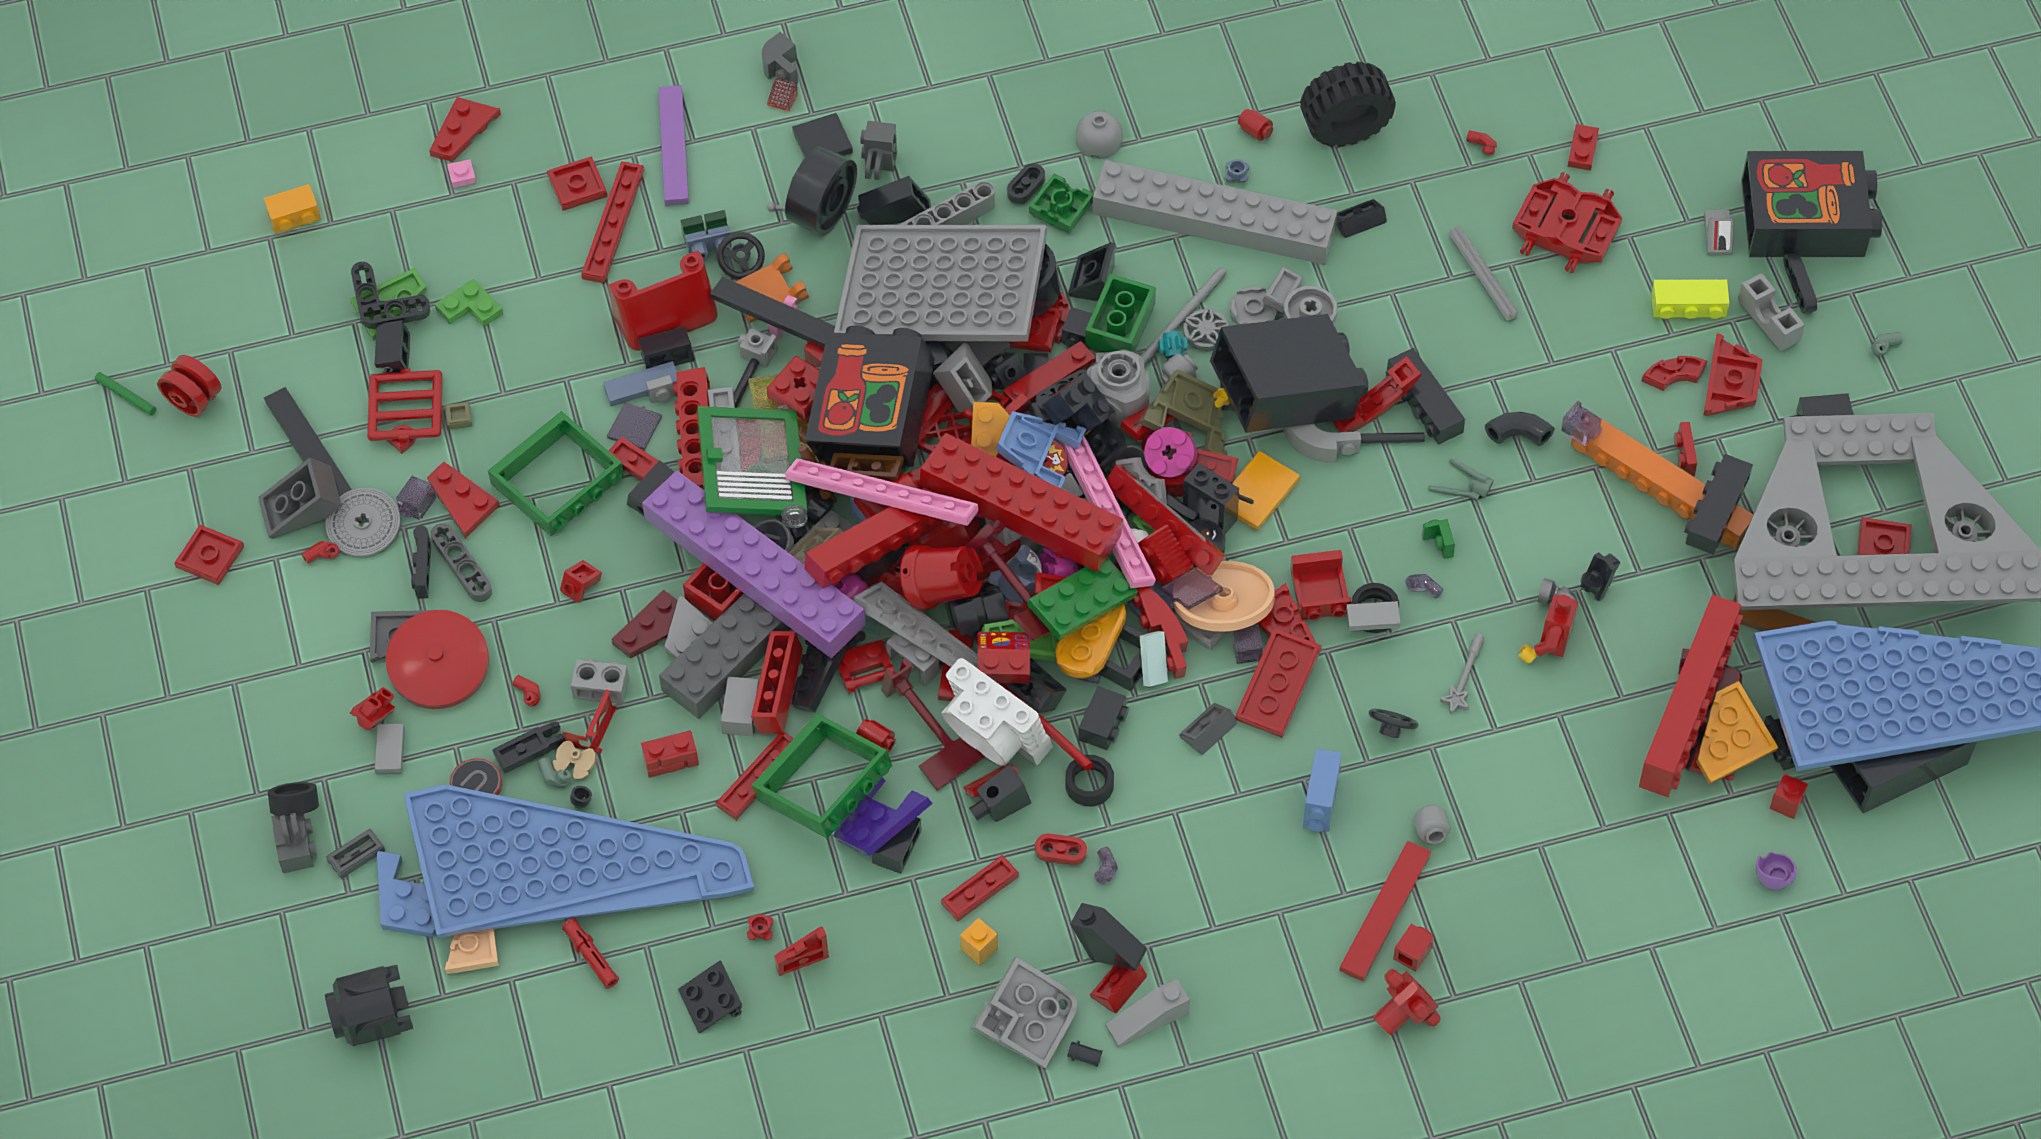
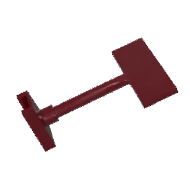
M998 519L992 526L988 523L966 545V548H973L978 556L982 553L986 559H990L1027 604L1028 600L1033 596L997 553L999 550L992 542L1006 528V525L1001 519ZM1031 609L1016 614L1013 617L1032 641L1051 633Z
M905 658L901 662L898 673L893 674L890 669L885 672L881 690L887 698L896 691L901 696H905L943 744L944 748L919 765L920 770L938 791L983 760L985 756L961 737L954 741L949 737L912 690L914 687L909 682L912 665Z

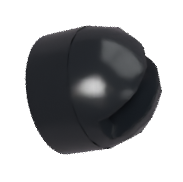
M576 786L572 789L570 802L575 808H585L591 801L592 792L585 786Z

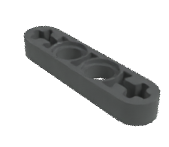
M446 523L435 525L431 530L433 544L468 595L476 602L488 600L492 595L491 584L453 528ZM439 534L447 535V544L441 536L439 537ZM454 549L462 551L461 555L457 558L449 557V552ZM471 567L474 569V572L469 576H464L461 574L462 569ZM476 580L480 588H484V591L480 592L479 590H476L474 584Z

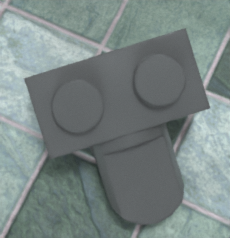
M868 121L866 130L861 131L860 144H863L861 158L865 159L866 165L865 179H871L873 169H875L874 179L880 180L882 170L894 171L898 153L896 124Z
M291 813L290 816H271L278 860L282 872L287 873L314 867L312 857L317 856L314 841L309 840V834L313 833L311 819H305L304 814L296 815V813Z

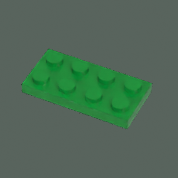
M1107 557L1098 572L1085 567L1030 598L1027 606L1060 641L1135 598L1138 591L1136 588H1130L1125 576Z

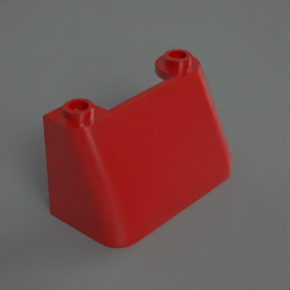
M699 250L683 256L680 260L682 274L638 290L636 285L627 279L608 284L614 320L631 349L641 350L638 338L685 326L688 333L709 325L717 319L715 300L710 299L712 289L704 260Z

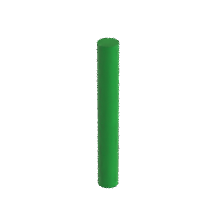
M101 372L96 374L95 380L147 414L153 415L156 412L155 406Z

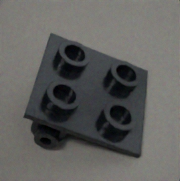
M721 960L678 988L698 1033L703 1032L728 1014L736 1017L742 1013L741 1000Z

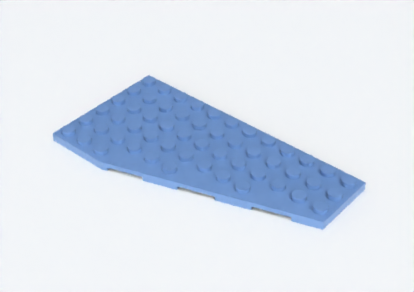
M1823 621L1754 633L1753 640L1796 771L2041 731V648L2003 644L2001 640L1967 636L1952 638L1919 634V631L1881 626L1878 629L1840 625L1837 624V621Z

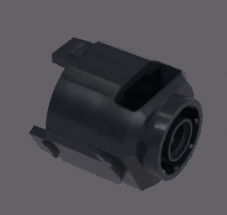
M397 965L380 966L336 978L333 983L334 992L325 994L326 1005L336 1039L345 1037L347 1043L357 1046L401 1034V1032L414 1029L410 1015L397 1016V1009L409 1005L404 986L390 988V982L400 980Z

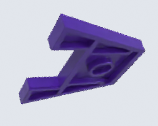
M882 777L873 790L858 803L856 809L845 818L833 836L838 842L870 857L933 803L930 799L912 790L900 806L894 810L872 799L886 781Z

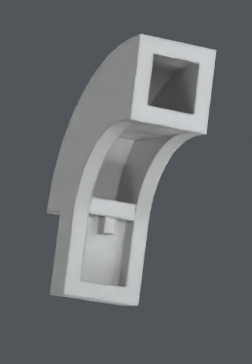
M1314 424L1283 428L1289 443L1298 452L1316 461L1336 463L1337 454L1352 455L1360 453V431L1330 433L1318 429Z

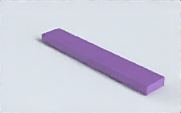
M682 85L658 87L665 205L689 203Z

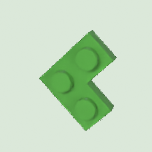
M474 278L435 303L436 310L449 324L470 312L485 327L503 315V309Z

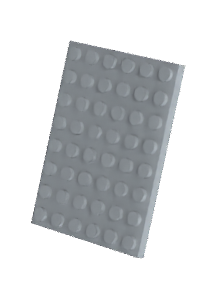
M857 225L834 332L845 333L847 327L857 325L871 329L875 335H892L894 329L908 328L919 332L924 341H1028L1046 243L1047 227L1046 225Z

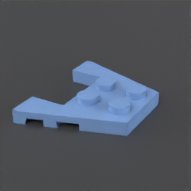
M1012 411L995 450L1014 466L1061 488L1066 477L1044 467L1042 464L1053 439L1077 449L1086 429L1079 426L1076 429L1068 428L1066 423L1062 422L1057 425L1042 422L1043 418Z
M378 851L377 866L382 929L434 938L436 931L425 884L397 880L402 861L401 855Z

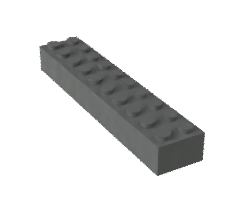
M830 510L788 553L815 527L840 528L842 532H845L854 526L833 510ZM744 593L659 674L661 690L696 718L700 719L726 693L728 677L742 678L766 654L771 631H790L791 628Z

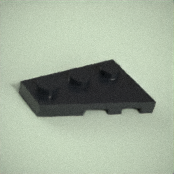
M805 640L808 646L806 654H803L801 658V664L803 665L802 674L797 677L791 703L796 709L816 712L848 648L847 645L830 658L809 641Z

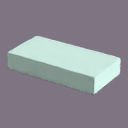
M1156 631L1140 635L1143 686L1151 687L1168 682L1164 632Z

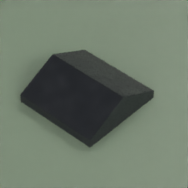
M1109 418L1094 427L1085 436L1102 471L1127 448L1126 438Z

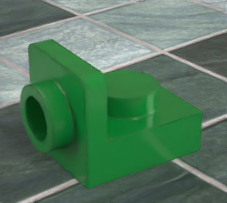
M1434 519L1424 523L1422 529L1423 540L1435 539L1436 548L1442 551L1444 559L1454 557L1455 542L1448 519Z

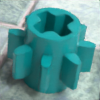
M1180 331L1163 333V339H1159L1158 342L1159 354L1165 353L1166 359H1170L1177 353L1183 355V351H1188L1187 337H1181Z

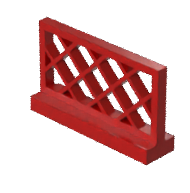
M944 389L939 392L924 411L917 448L929 455L937 444L928 445L924 443L926 439L937 437L939 442L941 436L945 433L949 435L954 434L955 438L959 439L958 433L972 432V420L968 419L970 425L956 427L954 420L964 419L965 417L963 412L952 413L954 404ZM992 390L991 396L986 400L1000 402L999 404L1003 409L1010 403V398ZM951 421L952 428L939 430L938 425L940 422ZM971 438L962 440L971 445Z

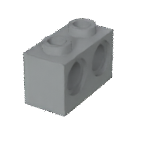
M593 659L576 660L571 682L573 699L601 702L605 691L610 690L609 697L611 702L624 704L629 681L627 665H622L618 662H597ZM586 677H592L589 680H584ZM611 680H618L614 683L609 682Z

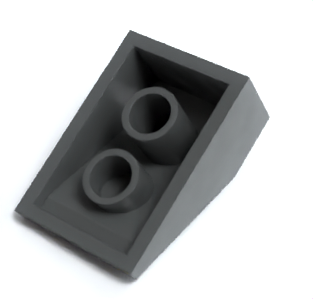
M308 458L258 497L268 537L275 538L321 521L342 506L331 466L312 458Z

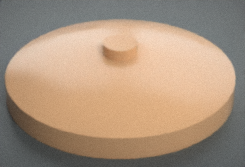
M1222 561L1212 576H1207L1198 567H1194L1178 579L1173 589V605L1179 617L1194 627L1208 631H1235L1252 626L1269 614L1275 601L1274 585L1270 577L1253 565L1237 561Z

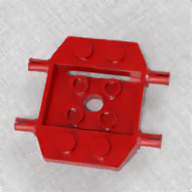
M1562 172L1558 179L1552 178L1533 184L1513 222L1512 229L1525 241L1520 250L1522 255L1525 253V256H1529L1533 246H1538L1569 258L1565 270L1567 272L1570 270V273H1574L1578 263L1602 262L1621 225L1622 217L1611 201L1614 196L1612 190L1609 192V189H1605L1603 196L1593 192H1580L1572 184L1567 183L1570 178L1569 174L1566 173L1565 175V172ZM1595 210L1599 211L1583 243H1579ZM1568 214L1573 216L1574 219L1565 220L1562 216Z

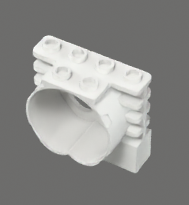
M963 658L958 659L947 672L946 677L954 691L955 697L941 714L955 733L997 765L1006 766L1018 752L1038 766L1053 748L1050 737L1043 729L1038 713Z

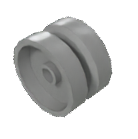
M1303 286L1296 288L1286 298L1283 319L1328 314L1336 328L1337 303L1334 296L1327 290L1318 286Z

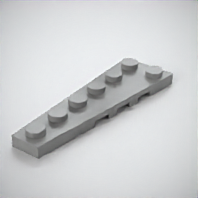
M883 582L854 597L853 601L864 608L866 617H872L952 667L958 659L963 658L977 668V653L924 613L912 607L908 601Z

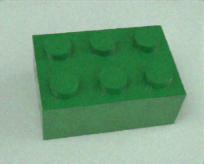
M1110 274L1085 329V346L1101 352L1120 350L1135 352L1155 306L1156 287Z

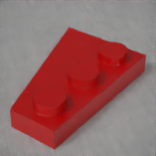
M1283 584L1274 591L1275 601L1272 610L1256 625L1269 638L1273 629L1277 628L1316 643L1306 622L1303 621L1296 602L1293 601L1289 593L1287 584Z

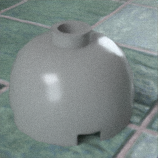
M1094 111L1088 113L1080 120L1076 129V145L1086 156L1091 157V155L1099 156V159L1113 156L1121 147L1122 127L1118 119L1112 114L1105 111Z

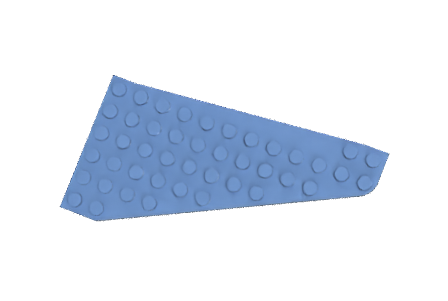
M446 784L404 793L437 939L467 932L709 900L754 891L745 853L736 844L728 841Z

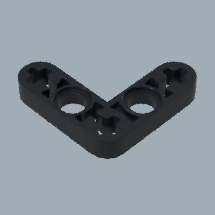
M358 262L353 265L351 275L360 320L363 326L374 329L377 328V324L400 320L407 323L423 320L429 316L430 302L422 295L380 302L372 266L367 262ZM364 270L367 283H362L359 271ZM365 290H369L374 295L371 299L364 300L360 297V294ZM417 304H421L422 311L417 310ZM407 305L409 307L410 314H406L405 306ZM393 307H398L402 310V313L397 317L389 315L388 312ZM381 310H384L385 318H382ZM368 313H373V320H369Z

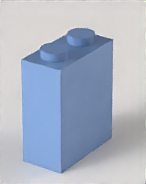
M1316 749L1305 802L1303 828H1308L1314 832H1329L1342 753Z

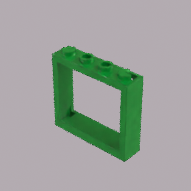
M562 411L488 470L491 485L550 536L564 529L571 519L581 515L589 504L599 500L606 490L612 485H617L624 476L622 462ZM566 435L606 470L551 516L547 517L507 481L562 436Z
M817 713L752 784V788L758 801L828 839L840 827L845 818L856 809L858 803L873 790L878 781L889 772L893 765L886 749ZM827 738L870 761V763L820 818L776 793Z

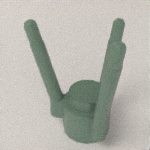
M1450 459L1449 462L1472 476L1468 488L1472 489V492L1440 486L1428 487L1431 491L1466 496L1478 500L1479 496L1487 497L1494 480L1477 473L1456 459Z

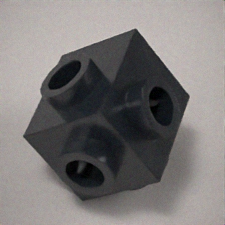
M1011 352L994 356L990 359V364L984 367L992 381V387L995 389H1005L1028 374L1018 354Z

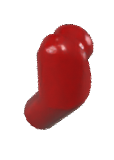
M320 541L301 553L307 564L318 557L334 559L339 555V547L331 542Z
M517 675L512 685L524 691L523 701L525 704L531 707L536 706L541 699L538 684Z

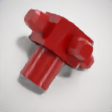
M1390 969L1385 973L1384 979L1389 985L1387 991L1392 996V999L1376 1012L1373 1018L1390 1036L1410 1018L1418 1025L1424 1021L1432 1027L1440 1022V1015L1436 1011L1438 1005L1407 971L1402 975L1394 969Z

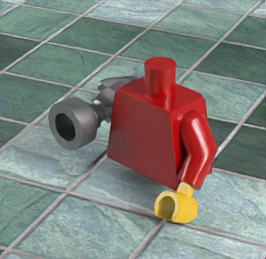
M1546 578L1543 579L1537 601L1546 605L1551 603L1541 641L1534 646V649L1527 644L1523 645L1520 648L1521 653L1518 654V657L1528 664L1537 655L1540 657L1549 653L1563 657L1575 623L1579 603L1575 593L1565 586L1562 588L1557 587L1555 581Z

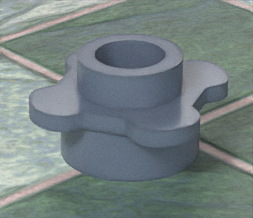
M1240 159L1227 162L1226 168L1228 170L1225 174L1227 181L1246 182L1248 180V163Z

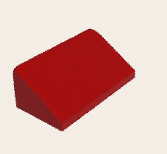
M1139 964L1136 971L1113 966L1091 992L1090 997L1108 1010L1117 1013L1146 979L1147 974L1141 964Z

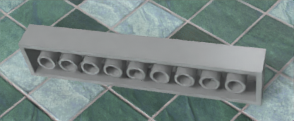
M1108 160L1104 162L1093 195L1094 215L1323 265L1326 263L1336 229L1338 211Z

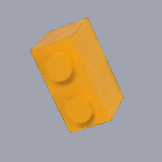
M310 184L263 198L275 234L301 225L311 224L321 219Z

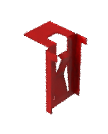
M610 690L605 691L585 734L586 737L563 731L565 740L571 741L575 748L582 750L590 748L596 753H602L603 749L599 748V745L617 708L612 705L609 697ZM607 710L606 714L604 715V717H603V719H602V721H601V723H600V725H599L600 717H601V716L604 714V712ZM589 737H593L590 747L581 745L579 740L588 742Z

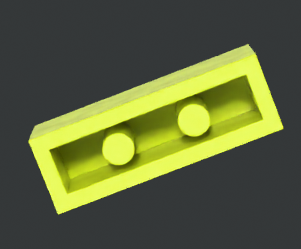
M1654 280L1651 292L1653 318L1693 319L1710 317L1717 319L1727 316L1729 308L1727 280Z

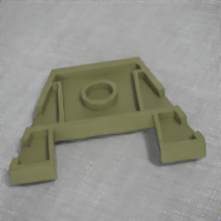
M1177 369L1167 380L1141 418L1139 424L1157 431L1164 427L1166 414H1169L1207 432L1204 450L1227 455V450H1224L1223 445L1225 431L1221 429L1220 421L1223 418L1222 407L1217 408L1214 402L1218 398L1213 397L1218 388Z

